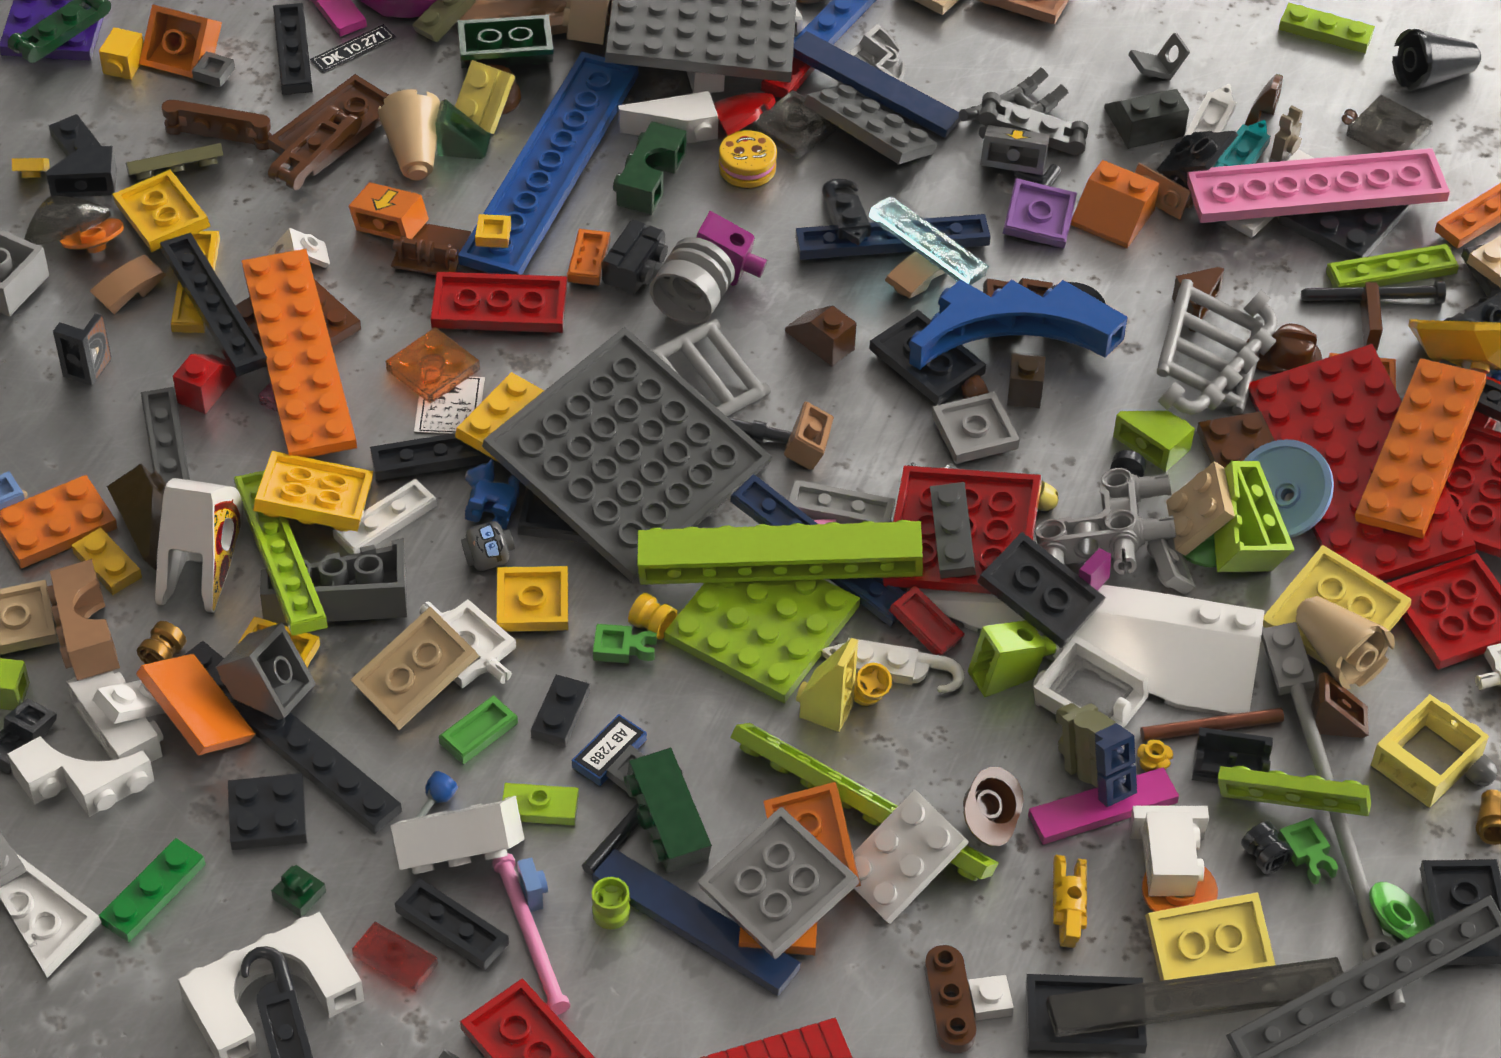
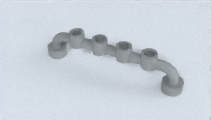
M1260 290L1244 307V310L1252 317L1258 313L1264 320V326L1195 401H1189L1181 395L1186 390L1175 381L1157 402L1166 410L1173 406L1180 412L1190 415L1198 414L1207 407L1213 411L1226 397L1221 391L1225 388L1228 392H1231L1243 378L1239 372L1243 370L1247 374L1260 360L1255 354L1259 351L1264 355L1277 341L1272 337L1277 329V317L1273 309L1267 304L1271 298Z

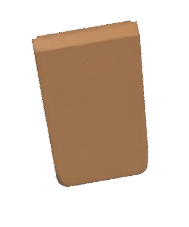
M805 401L787 442L784 455L809 470L814 469L824 455L834 417Z

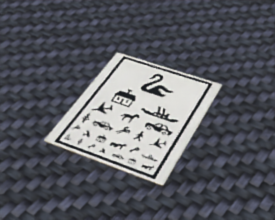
M422 374L414 432L456 433V428L482 402L485 377Z

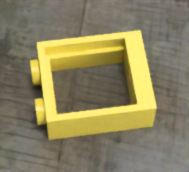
M1429 694L1377 744L1371 766L1430 808L1483 755L1489 736L1477 725L1470 723L1453 711L1449 705L1440 702ZM1424 726L1463 753L1442 775L1402 748Z

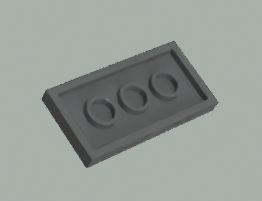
M842 84L837 87L807 94L804 106L897 164L934 154L937 142L928 138L926 132L907 125L902 117L881 109L879 103L863 98L851 86Z

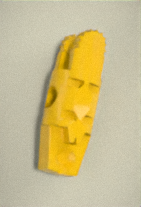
M1055 855L1053 859V924L1059 925V943L1062 947L1074 948L1081 937V929H1086L1087 860L1078 858L1074 867V876H1066L1065 856Z

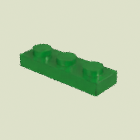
M175 838L99 914L101 924L130 943L206 865L204 856Z

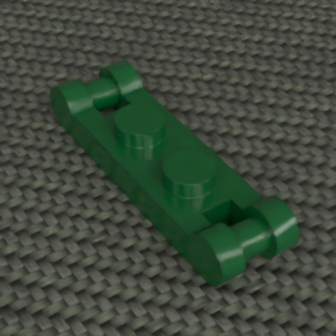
M72 0L22 34L14 33L8 39V48L16 53H22L24 59L30 63H35L105 17L111 10V2L108 0Z

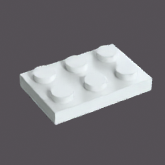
M914 789L853 852L861 886L854 889L885 921L891 924L969 841Z

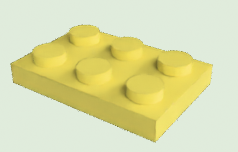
M1258 892L1150 912L1145 915L1162 991L1276 968Z

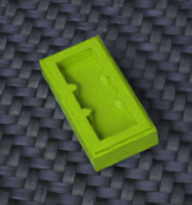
M517 783L504 784L502 801L504 798L516 796L521 822L575 826L579 788Z

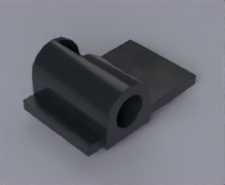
M1203 131L1185 135L1170 150V154L1156 170L1159 174L1189 190L1187 172L1209 170L1236 139L1238 134L1236 131L1214 133L1212 131Z

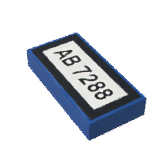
M618 714L572 759V768L598 786H601L608 779L606 776L607 769L630 744L638 749L647 740V732Z

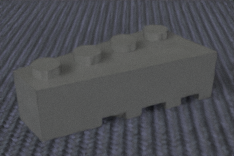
M404 538L392 540V546L376 549L375 545L360 547V553L340 557L339 552L325 555L326 558L312 564L304 560L325 612L327 622L407 617ZM261 569L260 598L263 619L287 624L266 569Z

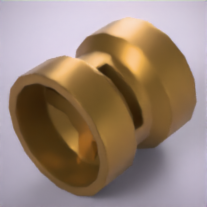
M159 621L150 632L151 637L143 640L136 651L140 660L144 664L173 658V654L179 653L187 640L178 627L167 621Z

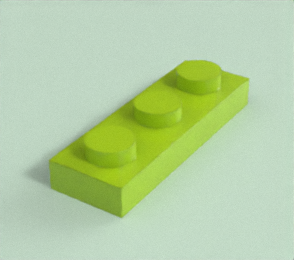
M1289 2L1279 25V30L1361 53H1366L1375 26L1361 21L1347 19L1332 13L1318 11Z

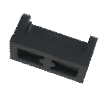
M1199 727L1194 750L1192 780L1218 784L1220 766L1231 768L1233 766H1244L1254 771L1269 772L1271 765L1269 759L1273 738Z

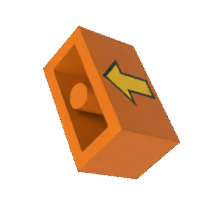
M371 182L349 204L357 231L393 240L395 238L400 239L402 236L413 239L429 220L421 194Z

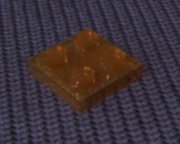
M436 327L385 361L388 372L430 404L480 370V362L476 357Z

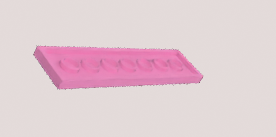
M1432 148L1211 167L1207 171L1187 172V184L1191 191V197L1200 223L1448 201L1450 193Z

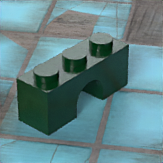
M651 121L646 132L640 133L635 151L628 154L623 172L618 173L614 179L613 191L616 192L617 206L649 215L653 214L663 196V171L675 174L686 155L685 130Z

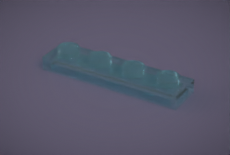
M892 196L871 208L869 218L903 241L905 245L921 254L931 264L946 272L956 282L961 279L972 285L986 276L989 269L986 263Z

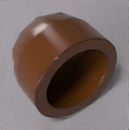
M978 374L966 380L961 389L963 399L989 393L985 382Z

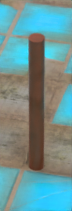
M1279 707L1145 726L1140 728L1142 741L1198 734L1199 727L1227 730L1284 721V712Z

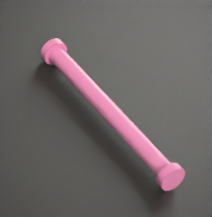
M507 853V856L493 859L492 866L496 873H500L548 1000L546 1004L556 1015H560L570 1008V1002L567 996L562 995L515 873V859L512 854Z

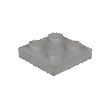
M996 392L933 406L932 417L955 464L1019 449L1020 439Z

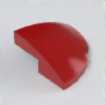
M746 93L719 100L714 103L718 114V120L724 132L729 136L759 119V116L763 113L761 107L765 106L767 111L775 105L776 99L771 93Z

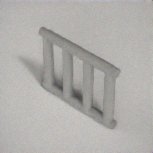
M1183 279L1178 290L1156 373L1160 377H1167L1169 375L1203 392L1210 385L1211 381L1173 363L1175 351L1177 350L1219 372L1230 362L1179 337L1182 325L1238 353L1248 342L1186 312L1189 300L1250 330L1249 341L1264 326V320L1261 316L1254 318L1193 287L1191 280ZM1257 363L1247 374L1243 370L1239 372L1243 378L1237 385L1236 393L1228 392L1225 388L1221 391L1226 396L1222 402L1231 406L1234 414L1242 415L1244 413L1249 396V383L1253 381Z
M717 319L706 322L652 350L674 371L676 370L667 360V357L681 350L722 403V405L716 408L727 417L771 393L768 384H761L719 331L721 326ZM708 337L748 388V391L734 398L693 344Z

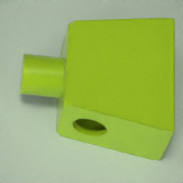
M1026 620L982 627L967 672L985 698L1032 680L1037 675L1042 658L1056 653V644L1045 635L1040 636L1036 628Z

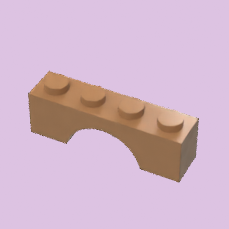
M92 559L50 571L53 585L47 586V591L52 604L51 610L57 626L55 629L61 646L60 652L65 668L73 667L77 681L119 669L120 665L116 648L106 619H88L95 612L105 607L101 586Z

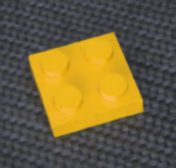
M568 566L497 567V624L506 632L568 630Z

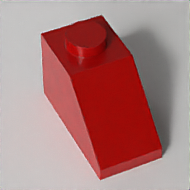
M190 354L172 376L177 403L207 414L236 378L227 360L213 354Z

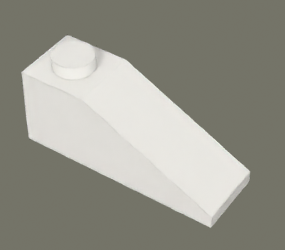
M709 91L618 106L620 133L639 136L641 132H646L652 121L685 130L687 144L718 139V114Z

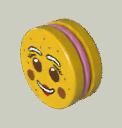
M743 130L727 136L719 146V172L728 183L741 188H754L766 184L775 175L777 148L773 140L767 135L757 131Z

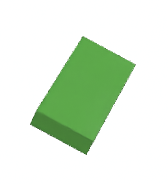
M493 695L440 734L439 744L464 765L518 724V716Z

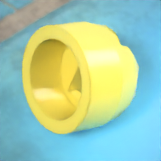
M1042 481L1038 510L1050 511L1058 504V492L1053 486Z

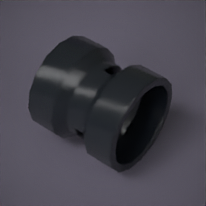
M1270 821L1254 826L1244 835L1241 841V845L1247 853L1255 855L1257 858L1256 864L1264 874L1278 871L1293 856L1292 848L1286 841H1281L1278 838V831Z

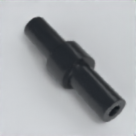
M728 417L754 441L763 442V439L787 445L791 435L790 431L766 426V422L754 420L751 423Z

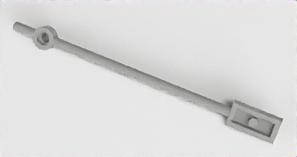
M1293 622L1262 628L1261 639L1279 695L1292 694L1316 774L1325 780L1334 781L1306 690L1315 688V679L1297 623ZM1328 811L1369 938L1363 948L1362 961L1364 962L1377 955L1376 951L1378 949L1386 950L1398 944V942L1392 937L1383 935L1379 919L1371 906L1369 888L1345 813ZM1401 988L1387 995L1392 1010H1399L1406 1006Z

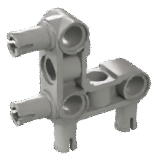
M1115 468L1108 470L1102 475L1100 484L1102 513H1098L1097 516L1074 519L1071 517L1049 519L1039 523L1035 528L1037 544L1064 565L1085 562L1101 548L1110 553L1111 558H1114L1113 566L1117 573L1125 574L1124 565H1127L1128 574L1132 573L1137 566L1135 553L1139 550V547L1145 544V541L1176 538L1173 515L1142 520V517H1139L1138 502H1141V499L1171 495L1169 473L1138 478L1137 475L1131 474L1127 469Z

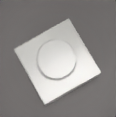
M1006 975L968 979L975 1021L1013 1016L1014 1006Z

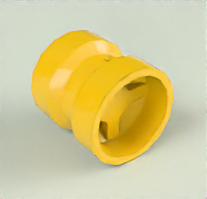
M645 592L633 603L628 615V622L637 628L644 627L648 631L657 633V639L662 640L665 630L677 617V610L668 604L660 605L656 597Z
M873 662L859 669L855 677L854 701L863 706H871L880 701L889 692L892 685V677L885 666Z

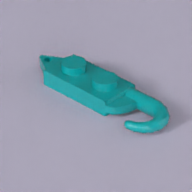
M1266 120L1249 126L1242 124L1236 132L1238 134L1236 139L1215 162L1213 167L1255 164L1270 142L1271 135L1267 134Z

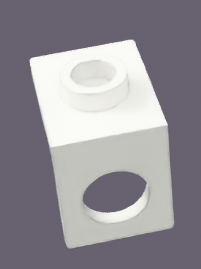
M291 228L282 235L268 252V255L278 254L282 247H285V252L306 249L311 263L327 268L330 264L324 241L317 239L313 235L304 234Z

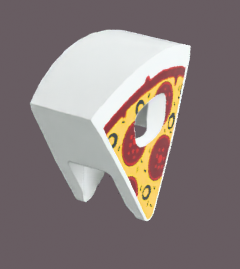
M178 478L168 481L163 494L157 551L156 604H166L175 591L184 564L187 561L203 563L201 595L205 611L215 612L242 527L243 503L241 495L236 488Z

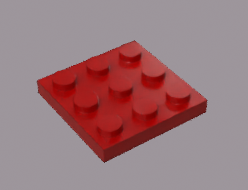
M1478 553L1387 583L1412 599L1411 606L1402 618L1438 670L1485 654L1487 646L1501 643V585Z

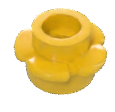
M1149 740L1147 744H1141L1137 749L1139 764L1146 772L1162 767L1166 770L1171 764L1170 760L1173 759V751L1160 740Z

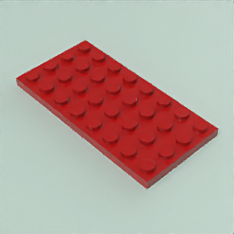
M1373 344L1249 383V398L1256 412L1261 411L1274 440L1289 439L1304 442L1315 448L1330 466L1334 482L1332 500L1324 516L1312 527L1320 547L1324 545L1381 581L1476 552V544L1446 485H1444L1424 538L1356 522V510L1402 403Z

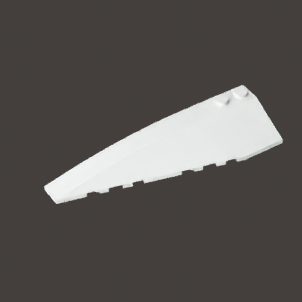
M1101 586L1098 591L1106 597L1103 604L1072 638L1075 635L1147 676L1148 695L1150 693L1165 699L1164 704L1179 709L1220 716L1250 712L1265 610L1125 587ZM920 589L948 618L951 617L964 623L965 628L975 632L988 625L1025 620L993 594ZM1056 645V652L1060 648L1058 645ZM1055 654L1044 658L1054 661ZM1081 666L1078 671L1083 672L1087 668ZM1100 676V679H1101V680H1104V681H1107V682L1111 683L1110 681H1108V680H1106V679H1104L1103 677Z

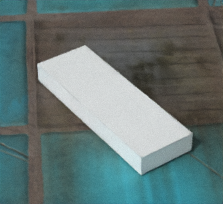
M414 479L363 511L358 532L351 530L338 531L335 529L333 530L334 539L351 555L360 553V547L376 546L437 507V498L419 481Z

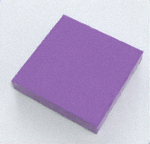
M1016 178L1002 234L1065 248L1077 192Z

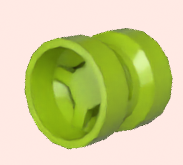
M605 877L597 881L591 892L593 920L600 927L609 930L624 926L630 916L629 887L623 880L616 877Z

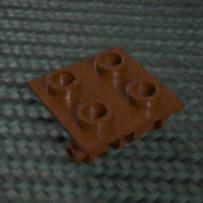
M425 223L413 239L406 238L405 236H402L400 239H394L393 251H396L391 267L436 275L437 272H456L459 265L458 254L471 235V231Z

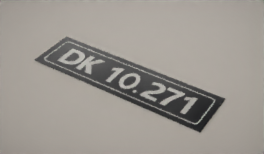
M382 24L310 60L324 73L396 38V36Z

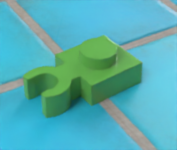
M597 624L593 647V661L629 663L630 655H636L643 661H652L655 659V648L644 646L656 645L657 633L643 631L638 635H632V626Z
M1312 817L1279 829L1278 838L1281 841H1286L1293 850L1291 860L1295 866L1306 863L1308 866L1307 876L1313 884L1319 883L1321 874L1318 869L1326 870L1331 878L1336 877L1338 870L1337 862L1328 856L1331 846Z

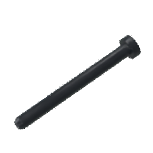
M1438 280L1431 286L1379 287L1380 300L1434 298L1435 303H1444L1446 299V284L1444 280ZM1364 287L1305 288L1301 290V299L1304 301L1361 300Z

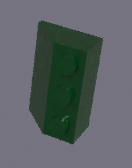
M549 14L457 20L461 68H469L472 60L485 65L488 62H492L493 64H500L506 67L520 64L540 65L553 62L554 49Z

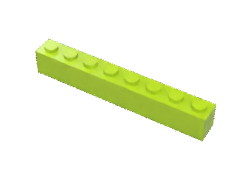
M899 520L896 522L879 523L864 521L847 524L829 522L815 525L794 523L783 526L760 524L752 527L725 525L719 528L686 527L684 529L651 528L649 530H638L637 566L640 585L923 576L921 521Z

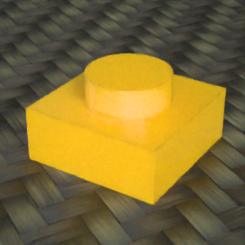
M11 158L12 171L21 172V178H41V171L50 169L48 158Z
M479 214L475 235L476 246L508 248L511 216Z

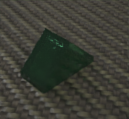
M446 99L442 100L435 122L438 155L471 159H483L486 157L491 135Z

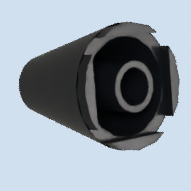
M1407 29L1397 38L1395 46H1399L1398 55L1392 58L1394 75L1398 83L1402 87H1408V90H1419L1474 72L1481 62V52L1474 42L1420 29Z

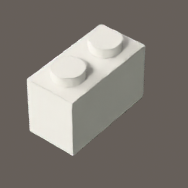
M1146 812L1142 839L1149 896H1194L1198 881L1204 880L1203 859H1197L1196 850L1200 849L1199 827H1193L1192 812Z

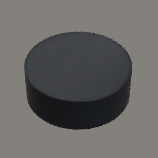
M1122 450L1114 455L1110 470L1115 468L1127 469L1131 474L1137 475L1139 478L1144 476L1146 461L1142 455L1135 451Z

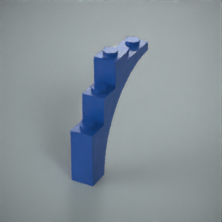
M960 279L951 288H946L942 292L938 300V305H940L939 312L933 316L930 324L912 336L909 342V364L920 370L937 356L959 345L984 338L1006 335H1028L1057 339L1091 350L1106 358L1124 340L1128 317L1064 280L1055 288L1048 289L1043 297L1011 279L1002 289H996L990 297Z

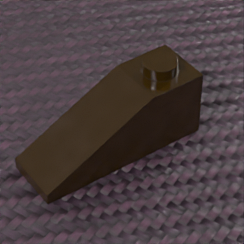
M139 464L109 484L107 488L143 559L157 571L163 490H165L166 483L157 471L150 473L142 464Z

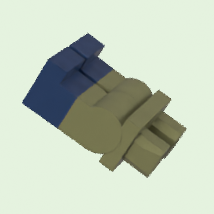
M1074 703L1059 708L1056 711V721L1062 726L1063 735L1058 740V751L1064 755L1065 771L1071 775L1077 773V777L1081 781L1093 784L1098 788V799L1107 807L1136 794V766L1133 764L1136 762L1134 735L1105 714L1099 712L1098 707L1092 703L1081 708Z

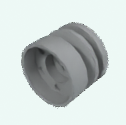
M686 237L677 242L650 284V295L654 304L661 312L672 320L685 325H700L707 322L720 299L734 280L735 269L726 253L712 242L696 237Z

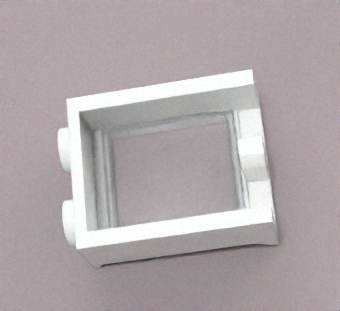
M1076 635L1068 645L1065 644L1062 648L1058 649L1054 662L1047 671L1042 670L1033 683L1035 705H1041L1056 714L1059 708L1070 703H1074L1079 708L1092 703L1098 707L1099 712L1105 714L1123 728L1148 698L1147 676Z

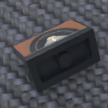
M99 313L94 314L84 330L61 322L53 330L63 377L90 386L94 385L111 361L104 318Z

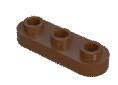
M939 945L927 953L925 960V975L936 1038L944 1050L950 1053H963L973 1046L976 1037V1023L964 959L956 948L949 945ZM939 960H948L950 963L943 964ZM953 992L957 996L948 997L945 993ZM960 1026L963 1030L954 1031L951 1027Z

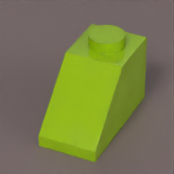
M1168 410L1120 411L1116 415L1113 437L1142 455L1143 458L1164 472H1167L1191 450L1195 428L1189 425L1186 420L1177 417Z

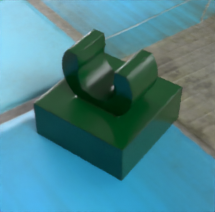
M295 865L291 866L281 876V881L271 890L275 901L302 918L326 893V886L324 882Z

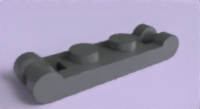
M987 92L983 95L982 108L978 119L984 126L992 125L1050 134L1048 147L1072 155H1080L1085 151V139L1089 129L1085 122L1075 121L1071 123L1055 116L1002 100L995 92Z

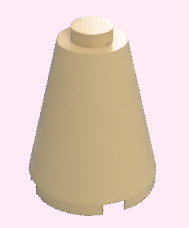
M407 89L388 95L384 99V105L382 107L379 105L378 113L402 174L411 180L418 181L425 179L433 171L441 104L438 97L433 93L426 91L427 96L417 94L416 89Z
M1320 596L1305 599L1297 608L1296 623L1335 680L1345 689H1351L1349 685L1354 683L1358 687L1366 685L1386 666L1389 659L1385 657L1388 646L1394 649L1395 639L1394 635L1385 627Z

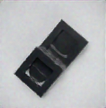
M27 698L4 717V729L0 731L1 771L7 774L12 772L7 754L40 736L44 738L56 721L57 713Z

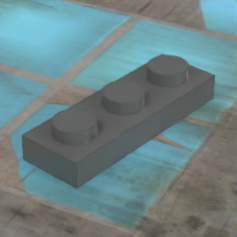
M965 482L930 486L941 579L976 575Z

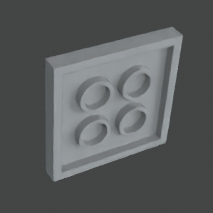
M783 807L775 811L697 881L700 888L775 960L859 884L858 877Z

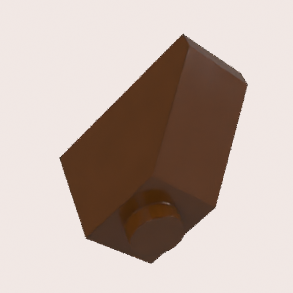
M832 305L807 311L786 326L785 332L833 366L855 350L857 323Z

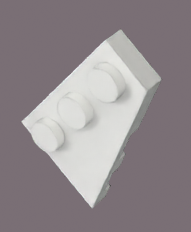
M17 855L27 871L0 888V899L48 978L102 922L99 915L21 856Z

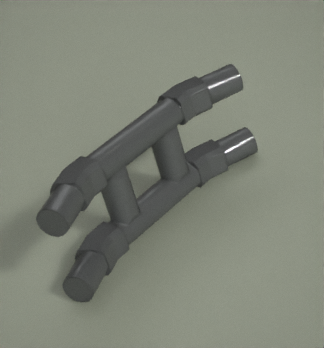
M1040 67L1033 75L1028 76L1023 82L1001 94L1000 97L1002 100L1011 103L1015 102L1018 105L1047 114L1069 92L1060 84L1054 91L1037 101L1036 104L1027 96L1032 94L1038 88V85L1049 76ZM982 105L961 109L959 111V119L961 121H979L978 118ZM982 126L979 129V136L984 139L987 126Z

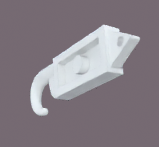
M1230 84L1214 92H1207L1185 135H1191L1193 132L1212 131L1214 133L1224 131L1237 103L1233 101Z
M857 639L856 673L868 663H879L888 669L893 683L912 686L913 683H919L924 680L930 668L944 670L953 675V681L947 685H939L937 687V691L942 693L955 691L964 681V671L961 665L952 658L918 652V649ZM845 643L824 648L822 656L828 659Z

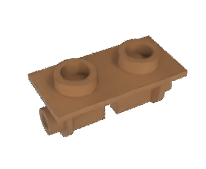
M1138 163L1135 171L1136 174L1159 182L1156 207L1180 220L1185 208L1190 209L1194 205L1191 191L1145 165Z

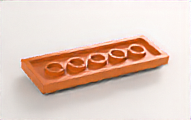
M1420 358L1356 510V522L1424 538L1485 386L1486 373Z

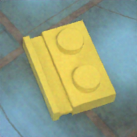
M472 60L451 119L494 134L515 76Z

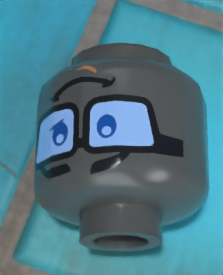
M496 521L469 528L466 531V538L461 539L468 566L474 565L478 571H485L507 564L510 558L509 551L515 549L510 530L503 531L500 524Z

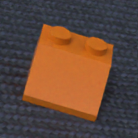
M152 4L139 64L193 78L192 70L206 51L215 53L222 22Z
M1102 160L1086 183L1072 217L1071 225L1128 249L1155 211L1159 182Z

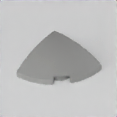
M877 23L863 36L859 44L849 54L900 81L904 78L906 72L905 62L902 61L900 66L898 62L900 48L891 35Z

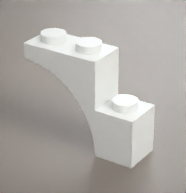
M40 736L7 754L14 777L34 805L56 796L61 790L68 787L89 817L99 811L111 808L116 802L132 793L142 791L147 785L155 781L150 759L143 750L116 760L85 761L58 752Z

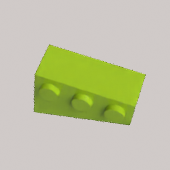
M1231 461L1224 469L1235 517L1214 533L1217 572L1273 571L1295 550L1260 462Z

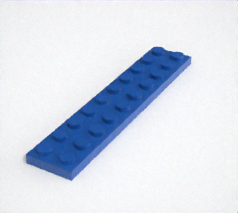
M585 52L580 53L483 213L485 215L511 216L508 248L476 246V225L458 254L460 265L491 274H523L618 112V106L622 105L638 78L637 66L607 63L604 57Z

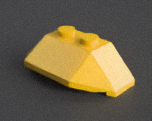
M1409 319V328L1432 360L1439 362L1441 359H1445L1465 369L1489 374L1490 370H1501L1500 322Z

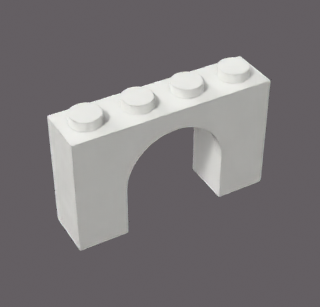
M320 912L309 917L299 918L291 926L274 934H266L259 938L257 942L240 950L230 951L221 959L205 967L195 968L188 972L186 976L178 979L182 999L215 1058H249L258 1053L255 1033L238 1005L243 991L250 983L259 977L274 973L269 960L257 959L250 965L249 976L247 978L242 977L241 964L243 958L256 947L268 946L281 952L288 962L290 974L302 978L310 985L329 1018L364 1001L362 981Z

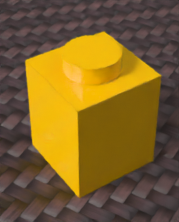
M113 27L99 49L103 74L132 80L140 67L139 61L144 43L142 33Z

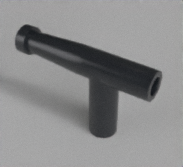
M1052 164L1044 175L1014 171L1013 177L1052 186L1061 173V169L1058 165Z

